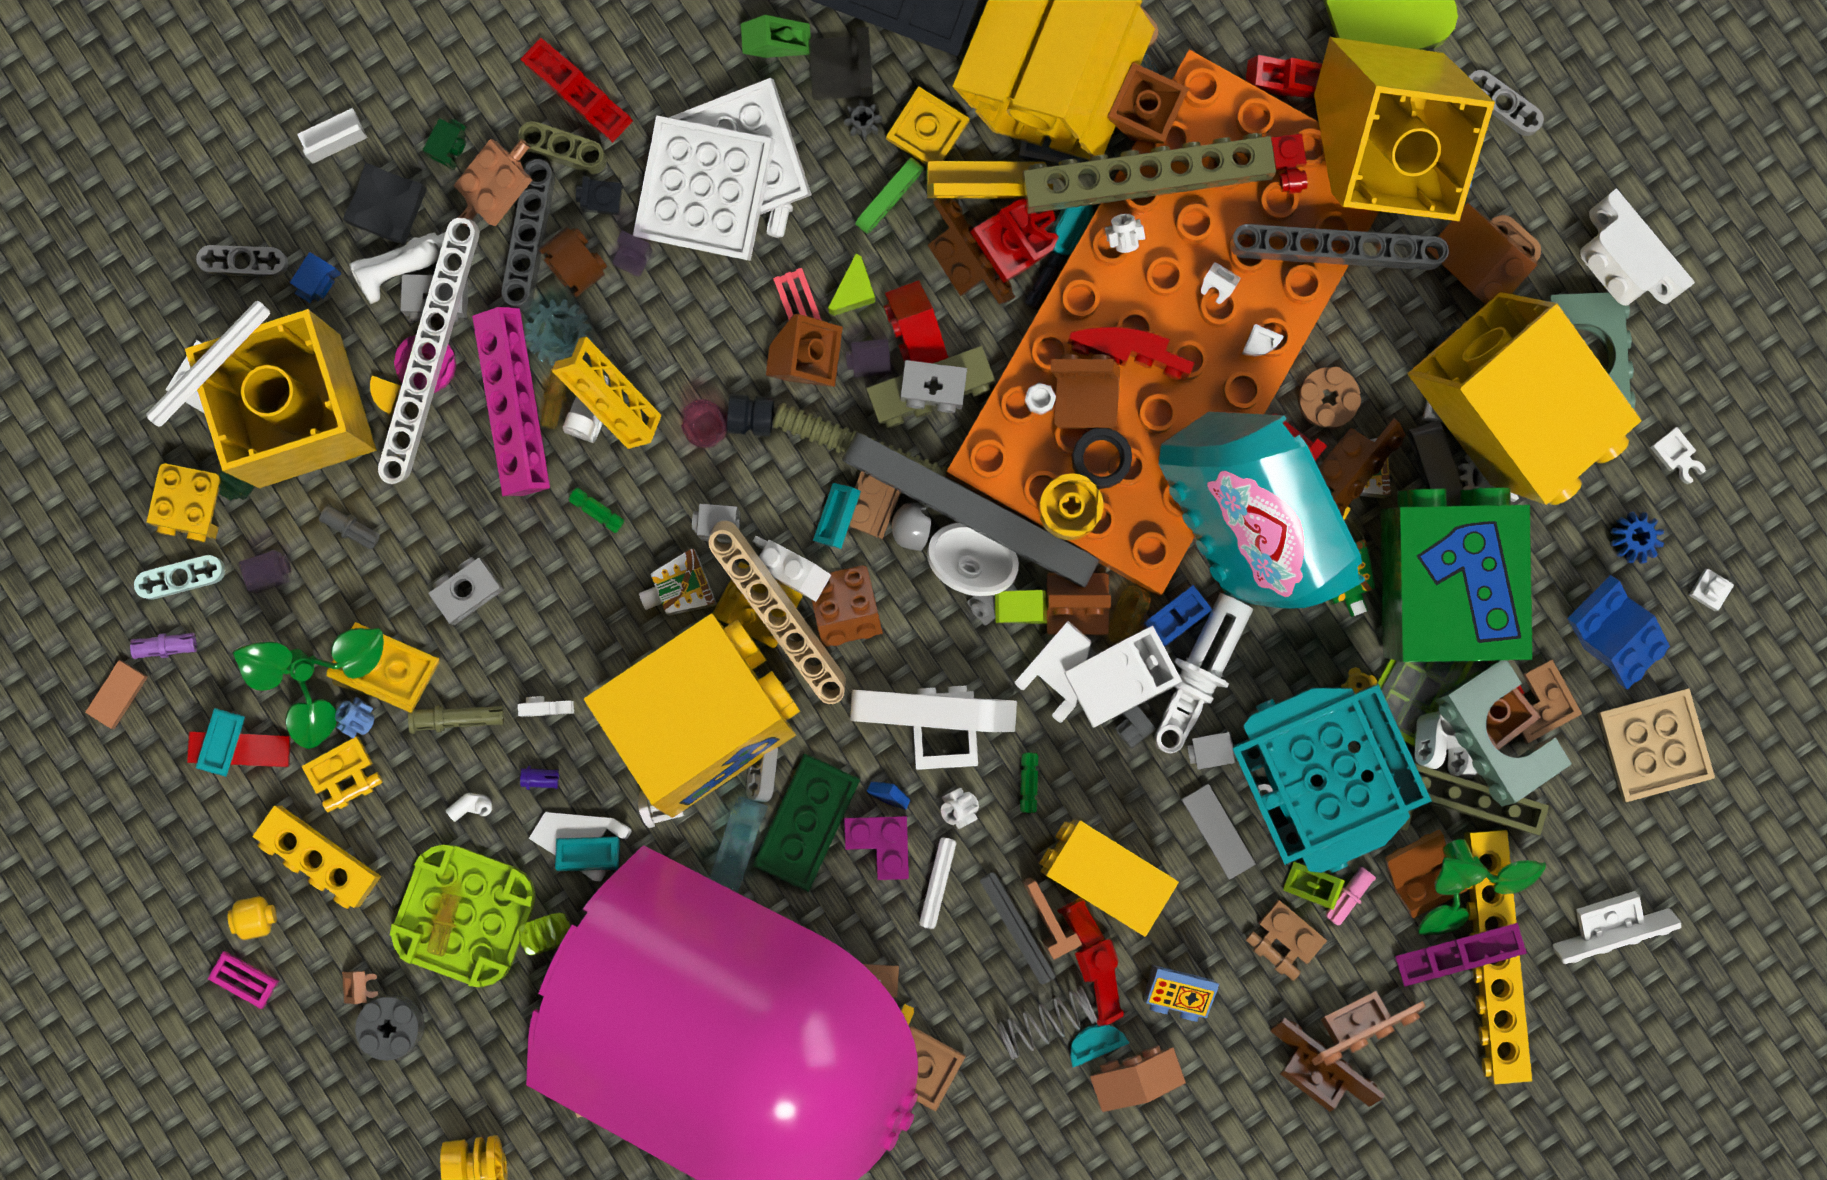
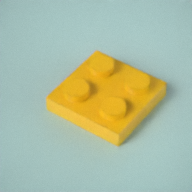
M918 86L888 132L886 140L926 165L929 161H944L970 122V118Z

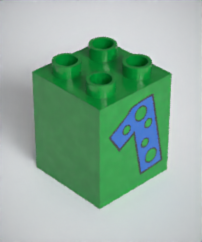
M1511 488L1460 490V506H1447L1446 489L1397 491L1398 507L1380 509L1383 657L1400 662L1533 660L1530 505H1511Z

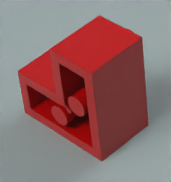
M918 280L885 292L888 304L884 305L883 308L888 322L891 323L895 337L901 336L903 344L898 345L904 363L905 360L933 364L949 358L933 307L920 281Z

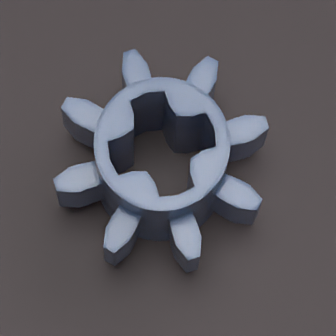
M355 697L353 703L344 701L335 713V720L339 722L336 728L351 738H354L356 733L366 734L374 723V715L371 714L373 708Z

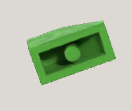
M763 15L741 23L743 54L770 58L809 55L812 53L809 23Z

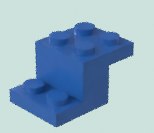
M1612 575L1567 618L1584 650L1612 670L1617 682L1627 690L1634 683L1641 680L1645 671L1655 661L1660 660L1670 647L1655 615L1630 599L1620 581Z

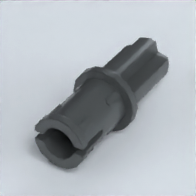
M327 505L319 517V522L342 533L341 537L344 539L349 537L368 549H373L379 541L380 535L357 522L355 516L350 518L331 505Z

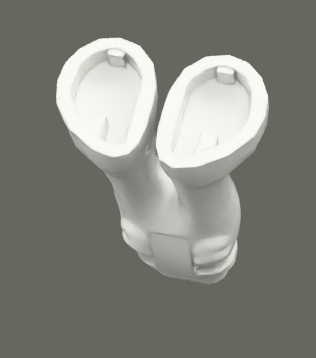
M446 232L438 236L436 233H429L420 238L414 237L405 246L373 258L359 259L350 263L349 266L355 280L370 305L380 300V285L384 281L434 264L439 258Z

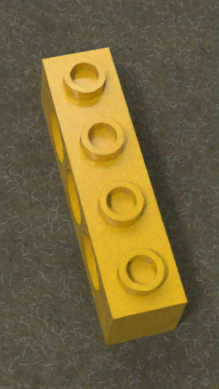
M274 806L252 836L259 841L257 846L261 850L272 856L274 853L285 859L283 861L284 866L295 873H299V871L305 873L310 877L308 882L321 891H324L326 888L335 895L333 900L346 909H349L350 906L353 908L360 907L381 878V875L283 806ZM288 833L294 834L297 839V844L292 850L287 849L284 845V838ZM314 850L318 851L322 856V863L317 868L313 867L309 862V856ZM339 868L344 869L347 873V881L342 886L338 885L334 880V874Z

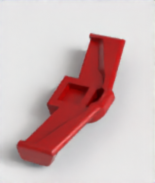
M1078 898L1059 908L1058 913L1063 914L1068 925L1077 933L1082 943V949L1075 952V956L1084 982H1094L1099 1016L1097 1025H1109L1124 1016V1012L1120 1008L1115 968L1118 966V956L1112 940L1105 939L1085 906V900Z

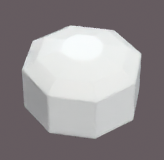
M1037 383L1028 388L1025 403L1030 412L1043 415L1052 410L1056 395L1051 386Z

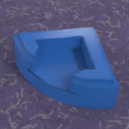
M871 782L867 789V792L873 797L891 806L907 809L909 805V797L894 784Z

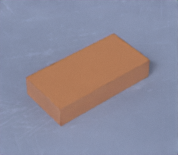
M119 660L85 713L110 729H115L148 677L124 661Z

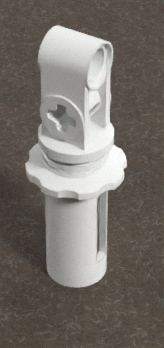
M1220 593L1189 658H1186V661L1179 658L1175 659L1174 662L1182 669L1181 674H1179L1182 682L1174 686L1177 690L1171 697L1163 714V719L1155 733L1154 741L1161 751L1166 753L1179 751L1183 747L1190 730L1193 729L1202 711L1203 704L1212 703L1214 689L1217 686L1228 687L1229 683L1221 679V677H1224L1222 673L1254 610L1250 606ZM1225 615H1228L1233 619L1208 670L1201 669L1202 662ZM1177 707L1189 712V715L1177 710ZM1167 730H1173L1178 737L1176 745L1171 748H1166L1161 742V736Z

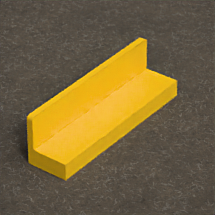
M929 161L927 162V198L1025 199L1022 180L1023 171L1028 170L1030 165L1045 162ZM1047 184L1053 190V184Z

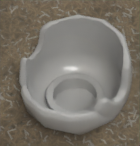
M907 502L896 511L892 521V534L896 543L901 547L922 551L929 537L931 519L921 512V510H926V507L919 503Z

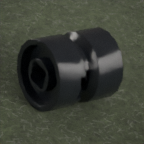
M730 394L727 433L745 435L748 430H751L754 436L771 437L774 397L756 396L754 400H750L748 395Z

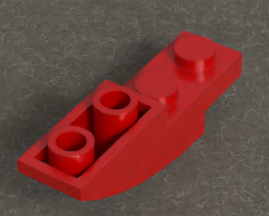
M1121 327L1083 329L1071 332L1067 342L1073 345L1071 348L1073 351L1081 355L1089 356L1090 353L1108 355L1110 359H1114L1118 365L1124 367L1130 355L1135 358L1134 362L1146 368H1151L1154 365L1164 369L1163 374L1175 380H1180L1181 377L1187 379L1194 365V362L1166 351L1170 339L1137 329Z

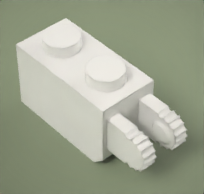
M755 536L752 542L757 547L763 549L759 558L772 576L791 589L816 602L831 575L815 563L771 540L767 542Z

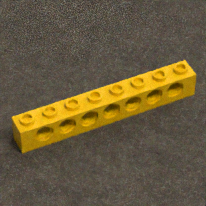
M1507 830L1464 833L1463 840L1467 842L1473 857L1478 856L1480 859L1484 854H1488L1491 857L1492 866L1488 871L1492 875H1498L1502 868L1511 863ZM1487 877L1482 882L1467 888L1470 891L1471 902H1467L1466 909L1469 913L1468 920L1473 921L1474 931L1469 936L1486 932L1485 922L1491 916L1497 919L1498 928L1517 923L1514 893L1499 894L1495 892L1494 899L1488 903L1485 902L1482 898V890L1488 885L1492 887L1495 885ZM1520 956L1499 961L1494 965L1487 964L1472 968L1474 982L1479 983L1480 995H1476L1475 1001L1477 1013L1482 1014L1483 1027H1479V1040L1481 1046L1485 1045L1486 1058H1482L1484 1077H1488V1081L1493 1084L1532 1081ZM1501 979L1504 983V991L1500 995L1495 996L1491 991V985L1495 980ZM1504 1010L1507 1014V1022L1505 1025L1497 1027L1494 1017L1497 1012ZM1503 1042H1508L1511 1048L1510 1053L1507 1057L1500 1058L1497 1053L1498 1046Z

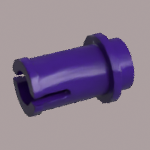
M528 766L527 769L521 768L520 787H526V790H530V787L558 789L559 769H531V766Z

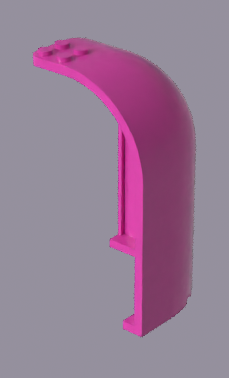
M644 845L588 901L583 908L587 914L578 927L574 925L570 927L544 977L538 993L544 997L540 1010H533L529 1028L526 1085L696 1180H858L877 1163L886 1150L891 1151L894 1148L901 1131H907L914 1120V1114L911 1112L918 1098V1094L915 1093L918 1077L916 1046L903 1013L882 983L860 961L837 944Z

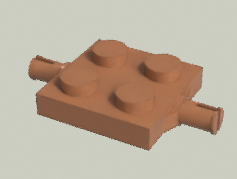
M490 139L453 185L463 195L468 205L458 218L473 220L478 213L490 225L496 226L532 181V178L524 171L520 162L523 155L530 149V145L526 141L520 139L511 152L505 151L497 141Z

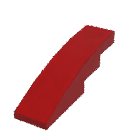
M542 38L520 59L547 86L612 143L633 122L627 113L612 102L576 66Z

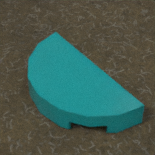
M1094 1024L1087 1026L1076 1035L1071 1044L1070 1059L1072 1068L1129 1044V1041L1120 1030L1112 1025L1099 1026Z

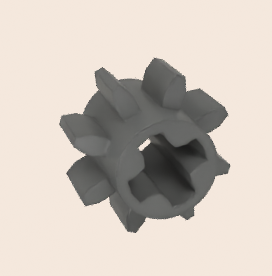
M860 100L857 108L848 107V113L851 115V118L845 119L844 125L852 126L851 137L859 134L866 141L867 135L871 132L878 135V128L875 126V123L882 122V116H874L875 104L867 107ZM860 116H866L867 125L861 126Z

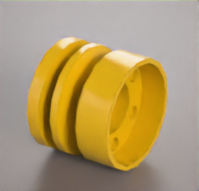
M498 1135L489 1136L486 1145L482 1137H477L474 1142L473 1153L470 1152L465 1139L442 1143L440 1154L441 1180H508L506 1156Z

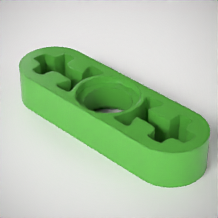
M910 158L864 210L855 225L866 234H869L917 180L924 167L914 158Z

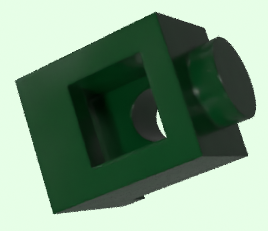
M439 118L422 151L428 158L455 171L457 165L453 160L455 156L459 157L466 146V140H464L466 137L464 134L466 126L454 119L446 122Z

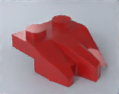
M1025 199L1017 200L1001 209L997 215L974 227L970 232L1003 283L1029 269L1050 253L1059 238L1056 233H1049L1045 230L1055 220L1054 210L1028 214Z

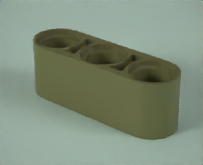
M534 121L526 122L519 129V140L522 139L526 142L531 133L537 132L541 134V139L538 143H528L530 149L527 152L531 155L589 174L600 173L606 166L607 158L604 150L599 143ZM568 142L570 143V149L566 153L558 154L555 152L559 143ZM591 151L599 153V158L596 162L591 164L584 162V157L587 153Z

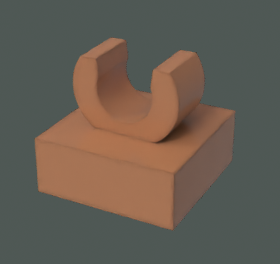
M365 971L342 972L344 1003H367V998L378 996V991H367L366 989L367 981L377 979V975L365 974Z

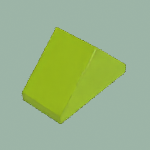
M855 254L828 307L829 313L834 316L875 303V296L862 257L858 254Z
M1043 590L1003 591L995 594L996 623L1047 624V593Z
M1294 862L1283 890L1334 910L1345 880L1324 872H1310L1307 866Z

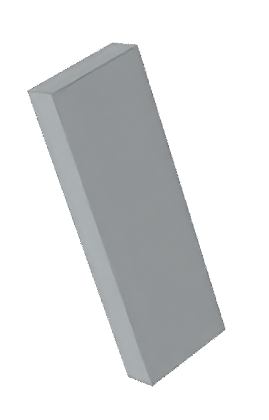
M1209 784L1181 799L1228 880L1256 865Z

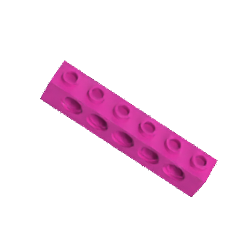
M497 307L473 315L502 496H525L549 489L550 484L520 308Z

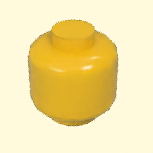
M261 896L238 900L233 904L232 909L228 911L230 931L232 934H237L242 940L267 936L271 932L272 924L277 922L274 905H268L265 898Z

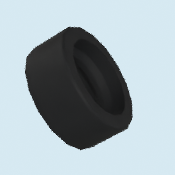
M1095 428L1083 434L1077 441L1072 454V466L1075 473L1090 479L1098 489L1111 488L1120 483L1129 472L1132 463L1131 447L1126 438L1119 432L1109 428ZM1098 440L1111 442L1120 453L1119 467L1108 476L1099 477L1093 475L1084 465L1083 455L1085 449L1089 444Z

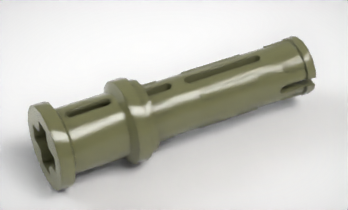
M435 705L433 709L414 708L412 713L408 712L410 734H415L416 731L435 730L436 733H441L445 731V728L504 725L503 706L444 709L441 705Z

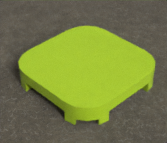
M1323 0L1336 38L1426 50L1439 47L1444 44L1453 32L1458 19L1455 0Z
M449 844L431 847L421 854L415 862V869L395 922L391 924L390 936L394 949L399 954L400 959L405 962L469 984L468 986L480 988L495 984L505 977L510 970L520 945L518 929L530 919L536 897L533 882L520 869L463 847Z

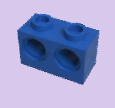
M1193 585L1144 622L1142 626L1144 629L1153 626L1165 647L1213 609Z

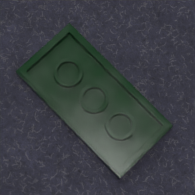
M804 754L753 867L809 892L861 779Z

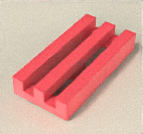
M802 268L796 269L792 273H785L781 277L773 278L788 320L793 316V312L782 285L785 282L789 284L799 314L807 316L793 280L799 278L814 319L821 320Z

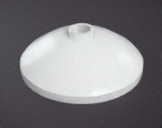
M960 523L950 524L939 529L932 536L927 549L928 562L935 575L950 588L967 595L990 596L1003 592L1012 585L1019 568L1018 557L1015 552Z

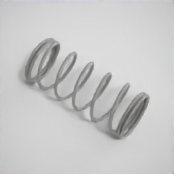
M1082 986L1076 988L1078 995L1073 990L1069 992L1076 1023L1058 997L1054 998L1061 1030L1045 1006L1039 1004V1013L1046 1038L1027 1011L1023 1012L1031 1046L1012 1018H1008V1025L1014 1047L1003 1023H997L999 1032L1012 1060L1019 1057L1012 1024L1031 1051L1035 1049L1027 1016L1043 1041L1049 1045L1050 1038L1042 1009L1060 1036H1065L1057 1001L1074 1027L1080 1030V1022L1072 994L1083 1008L1091 1023H1097L1095 1013Z

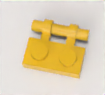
M357 736L301 766L316 794L326 789L330 792L332 797L322 802L327 812L337 807L342 809L348 806V801L361 794L364 796L374 791V787L383 783L378 772L368 777L365 776L363 769L373 763L360 738ZM353 776L356 784L342 791L338 783Z

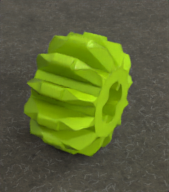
M554 913L521 925L518 929L519 940L527 955H537L558 948L571 926L565 914Z

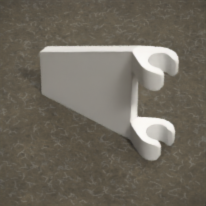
M1067 621L1015 681L1016 686L1021 690H1025L1038 675L1064 697L1065 700L1052 714L1053 718L1060 723L1075 708L1078 700L1064 672L1087 660L1091 640Z
M545 812L529 839L556 856V838L603 837L608 829L616 836L627 839L632 829L614 818ZM605 870L581 871L594 881H601L606 873Z

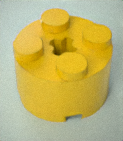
M1080 474L1061 475L1051 481L1042 493L1039 501L1040 520L1045 529L1055 537L1064 540L1080 539L1088 535L1100 521L1104 508L1103 497L1096 485L1087 477ZM1068 500H1074V506H1079V509L1075 510L1073 514H1068V510L1062 506L1066 505Z

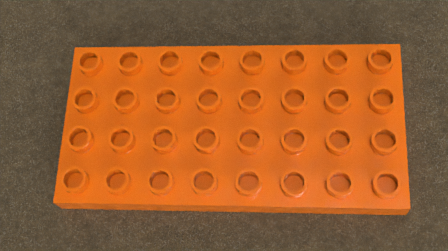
M1190 49L1172 78L1173 81L1188 87L1189 90L1164 144L1136 141L1132 150L1139 151V154L1151 153V149L1160 146H1169L1170 150L1180 149L1183 144L1189 142H1200L1202 146L1213 144V140L1224 137L1231 138V141L1243 140V136L1253 133H1261L1262 137H1278L1302 133L1307 164L1305 167L1298 168L1300 171H1306L1307 189H1302L1301 193L1296 194L1281 192L1279 175L1285 173V169L1276 170V174L1271 180L1101 203L946 471V476L1047 531L1039 516V501L1047 485L1057 477L1064 474H1076L1072 466L1074 447L1082 435L1092 429L1058 428L1054 422L1056 399L1052 410L1039 415L1030 412L1025 403L1028 388L1037 383L1051 386L1056 395L1057 378L1051 372V359H1061V355L1065 354L1078 355L1080 359H1091L1092 355H1095L1090 353L1089 356H1085L1071 349L1073 345L1067 343L1071 332L1089 328L1121 327L1154 333L1170 339L1166 348L1167 352L1194 362L1190 375L1187 379L1181 377L1180 380H1175L1164 375V369L1154 365L1151 368L1138 365L1134 362L1135 358L1130 355L1125 367L1118 365L1120 367L1117 426L1112 430L1119 432L1126 438L1131 447L1132 463L1129 472L1120 483L1111 488L1099 489L1103 497L1104 508L1101 519L1096 527L1088 535L1080 539L1064 540L1099 559L1101 565L1158 597L1163 594L1195 537L1192 529L1183 520L1182 515L1184 513L1178 502L1170 495V486L1158 464L1161 444L1207 412L1265 414L1349 266L1237 257L1230 249L1232 235L1238 227L1244 224L1368 232L1379 211L1343 207L1331 193L1318 121ZM1235 153L1232 155L1236 164L1246 165L1248 163V159L1244 154ZM1211 157L1202 159V164L1206 169L1213 170L1217 168L1215 159ZM1176 161L1171 164V169L1177 174H1183L1187 171L1185 164ZM1143 166L1140 168V173L1145 178L1156 176V171L1153 167ZM1122 171L1118 172L1114 182L1120 183L1126 179ZM1131 214L1135 217V220L1140 219L1141 225L1144 226L1145 239L1138 240L1139 247L1132 252H1118L1116 246L1111 248L1109 241H1107L1105 227L1112 226L1111 220L1117 215ZM1245 234L1238 236V242L1242 247L1249 248L1253 246L1251 237ZM1276 236L1269 238V244L1273 249L1280 250L1284 248L1282 239ZM1310 239L1300 240V246L1303 250L1307 252L1315 250L1313 241ZM1333 241L1331 243L1334 252L1338 254L1346 252V247L1341 241ZM1214 262L1241 278L1230 297H1227L1221 304L1215 302L1219 296V291L1215 287L1210 288L1205 295L1201 293L1203 279ZM1255 324L1284 336L1278 346L1265 355L1247 356L1242 354ZM1098 440L1089 444L1085 449L1083 455L1084 465L1093 475L1099 477L1108 476L1119 467L1120 453L1111 442ZM1068 500L1066 505H1062L1063 508L1068 510V514H1073L1075 510L1079 509V506H1074V500Z

